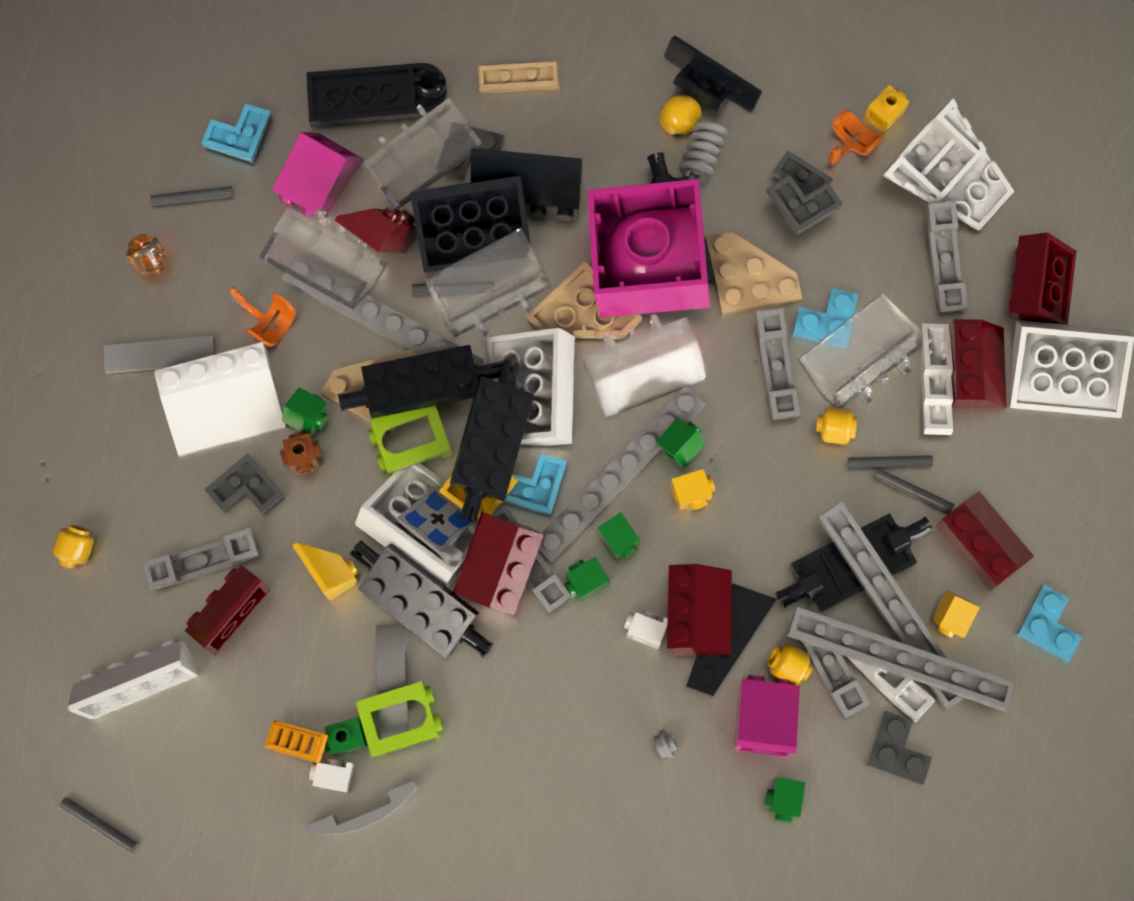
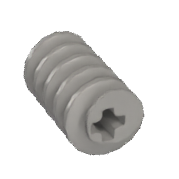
M698 122L694 125V132L690 135V142L686 146L687 151L683 154V161L679 165V170L684 176H688L689 179H699V183L706 184L710 182V178L704 174H713L714 169L709 165H715L717 159L712 155H720L721 150L716 146L724 144V140L719 136H727V130L715 123Z

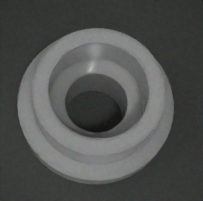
M665 730L659 731V735L654 736V742L659 755L662 758L667 756L669 758L675 757L674 750H677L678 746L672 733L668 734Z

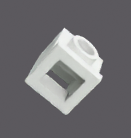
M642 611V614L630 612L624 626L625 629L629 630L627 637L659 649L667 629L668 618L664 617L663 622L657 621L658 616L650 612Z
M326 759L325 764L313 762L309 779L313 780L312 786L350 794L356 765L347 762L346 768L342 767V761Z

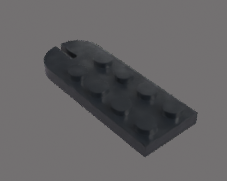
M428 63L306 72L309 123L311 126L426 117L440 111L447 100V85L444 74L439 68Z

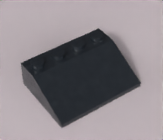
M471 148V182L520 175L526 214H530V216L535 218L555 216L563 221H570L573 218L579 219L582 194V158Z
M520 175L410 192L424 273L532 256Z

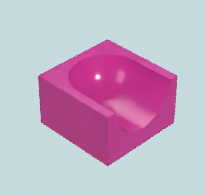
M699 179L587 190L593 287L600 318L710 308Z

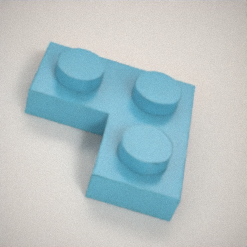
M245 103L236 127L211 119L201 143L205 148L253 163L270 122L271 111Z
M832 288L826 313L799 307L792 336L846 348L858 294Z
M540 453L533 478L529 479L512 474L518 479V482L502 502L551 516L567 461Z
M1045 584L1042 585L1016 635L1065 662H1070L1082 639L1081 635L1057 623L1069 597Z

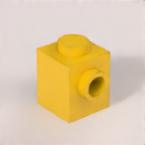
M888 85L868 106L864 117L885 134L906 112L910 101L907 100L906 95L901 90L894 89L891 85Z
M704 469L673 478L670 483L679 511L689 507L692 510H698L708 506L707 502L711 501L712 492L715 491L712 477L710 475L706 476Z
M946 590L931 621L939 626L937 631L951 638H953L954 634L965 638L980 607Z

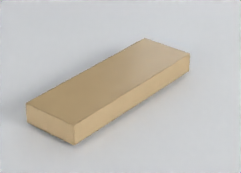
M557 61L478 65L480 94L559 89Z

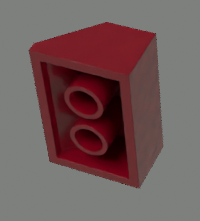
M387 207L385 209L373 208L338 215L335 219L337 223L377 252L406 253L417 236L414 214L405 209L400 211L396 208L394 210Z
M1048 232L1019 236L1016 249L1015 272L1012 277L1013 287L1009 301V314L1022 321L1068 325L1077 251Z
M954 319L949 326L953 372L951 375L953 402L951 407L1006 409L1004 328L982 319Z
M980 491L964 501L936 525L990 591L1034 557Z
M481 512L453 593L488 608L515 615L544 535L531 527Z
M702 564L669 565L667 649L675 656L731 655L732 570Z
M242 565L237 569L233 568L224 578L226 583L219 591L217 589L214 590L205 601L207 605L200 613L198 611L195 612L186 623L188 627L184 631L215 656L271 591L258 577Z

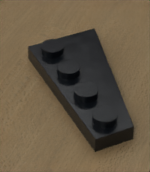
M732 583L731 655L696 656L685 688L713 697L776 601V598Z

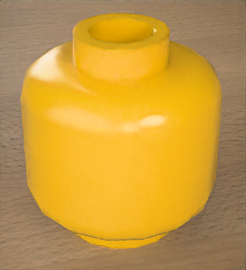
M827 407L824 411V416L818 415L816 432H821V438L824 442L845 445L849 443L850 438L855 439L857 417L853 416V412L850 409Z
M68 525L67 528H62L58 531L52 553L60 559V565L75 568L76 564H85L88 561L94 544V539L89 535L90 531L76 525Z
M788 643L780 647L776 646L772 650L767 662V666L770 667V674L774 678L788 680L793 685H797L801 680L806 681L812 671V665L809 664V654Z

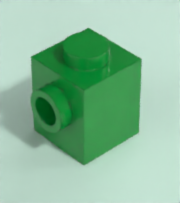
M298 387L284 405L282 421L300 432L310 433L312 436L316 429L321 430L327 422V402L323 401L320 396L311 394Z
M678 417L656 441L662 452L683 469L706 443L700 436L702 431L694 423L689 421L686 424Z
M622 512L597 528V533L615 560L623 557L625 560L638 551L636 547L639 546L640 539Z
M594 557L585 563L583 560H579L569 566V572L566 573L567 582L564 583L572 598L577 596L581 602L609 586L610 580L597 558Z
M356 717L324 726L326 735H328L325 751H330L334 757L368 748L360 718Z
M779 777L774 778L772 789H767L765 806L769 807V814L775 815V820L792 823L793 818H800L805 782Z

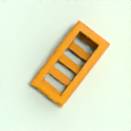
M274 720L267 736L265 748L320 764L328 735ZM312 737H313L314 740H313V744H312L310 753L307 754L308 749H309V746H310V743H311V740H312Z

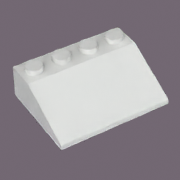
M1016 320L1012 348L1009 407L1121 418L1134 336L1129 331L1120 329Z
M560 328L487 337L486 364L501 360L503 362L506 359L512 360L511 365H514V362L519 363L520 368L517 372L514 387L534 394L520 446L572 444L575 336Z
M263 342L154 371L162 405L179 457L287 428L286 423L282 421L283 410L268 351Z
M421 463L395 471L361 506L355 525L384 547L389 544L394 545L448 587L460 573L473 536L467 530L450 545L462 552L459 565L455 568H450L437 552L396 521L399 515L433 487L440 490L445 482Z
M177 639L170 640L161 645L162 649L152 653L150 650L138 653L134 656L135 660L126 664L123 661L109 665L107 667L108 671L97 675L96 672L82 676L80 678L81 682L74 684L68 703L69 711L92 720L199 676L187 644L183 641L178 642Z

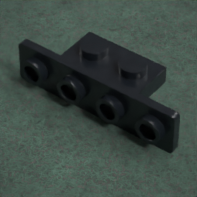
M673 36L670 39L664 56L682 68L674 79V85L716 112L729 99L750 112L755 109L762 94L759 88L679 37Z

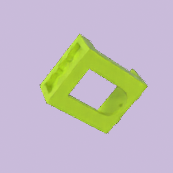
M436 406L370 420L372 429L368 430L372 445L379 446L381 454L376 457L381 471L387 470L389 477L395 471L441 456L442 460L453 456ZM428 417L435 441L400 453H391L384 448L382 439L386 431L419 418Z
M420 681L355 702L372 758L440 737L438 731L443 730L439 713L433 714L430 703L435 702L430 685L425 687L424 682ZM409 700H416L424 705L427 716L422 726L380 739L373 711Z

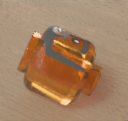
M141 234L128 243L129 248L127 249L126 256L137 273L154 276L164 269L163 265L167 261L168 256L157 237Z

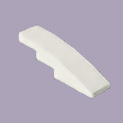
M921 324V394L924 434L952 435L953 432L951 407L953 402L951 378L953 362L949 324Z
M849 617L845 622L846 624L865 630L851 617ZM849 658L869 681L905 715L913 720L914 723L934 704L935 699L912 679Z

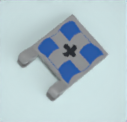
M435 487L399 515L396 520L437 552L450 568L457 567L460 563L459 559L462 557V552L450 545L467 530L473 536L478 520L476 523L467 522L468 518L465 521L460 519L459 515L462 508L440 493Z

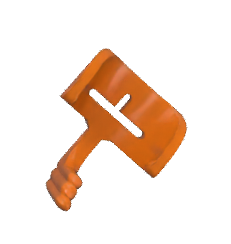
M846 109L832 122L833 130L842 141L843 147L837 146L832 149L827 162L832 166L835 165L849 150L867 156L883 140V137L869 130L850 110ZM844 129H846L847 132H848L852 137H855L858 133H860L859 137H858L856 140L859 141L861 144H863V145H865V146H862V145H860L859 143H857L855 140H853V139L845 132Z
M235 287L230 289V293L236 303L259 319V323L254 328L248 327L245 332L259 342H263L267 347L276 345L289 330L296 317V310L293 305L274 292L271 306L263 314L253 307ZM280 311V313H279V315L277 316L276 320L273 322V323H274L275 325H277L279 328L276 329L275 327H273V326L271 325L270 328H269L265 333L262 334V332H263V331L269 326V324L272 322V320H273L274 317L276 316L277 312Z

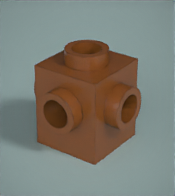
M296 432L289 435V439L282 440L284 449L280 450L282 463L284 466L288 465L293 474H306L320 467L318 457L322 456L318 440H313L310 433ZM304 449V451L301 454L294 453L295 451Z

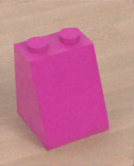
M300 132L272 190L280 194L278 197L280 200L290 205L294 203L302 207L301 212L312 218L327 216L362 164L364 158L320 133Z
M748 675L747 679L740 681L733 750L790 758L796 754L800 686L793 685L785 679H776V683L765 682V677Z

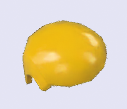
M675 95L669 98L660 109L658 116L660 126L670 135H688L693 131L694 125L701 122V106L691 96Z

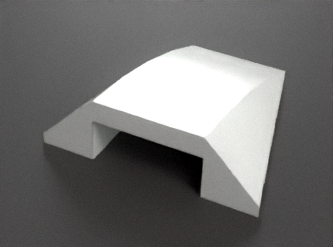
M951 99L896 157L882 176L929 203L956 201L957 218L979 231L1012 195L1014 190L995 161L992 162L985 152L987 149L982 141L977 140L970 129L972 126L958 111V105L955 100Z

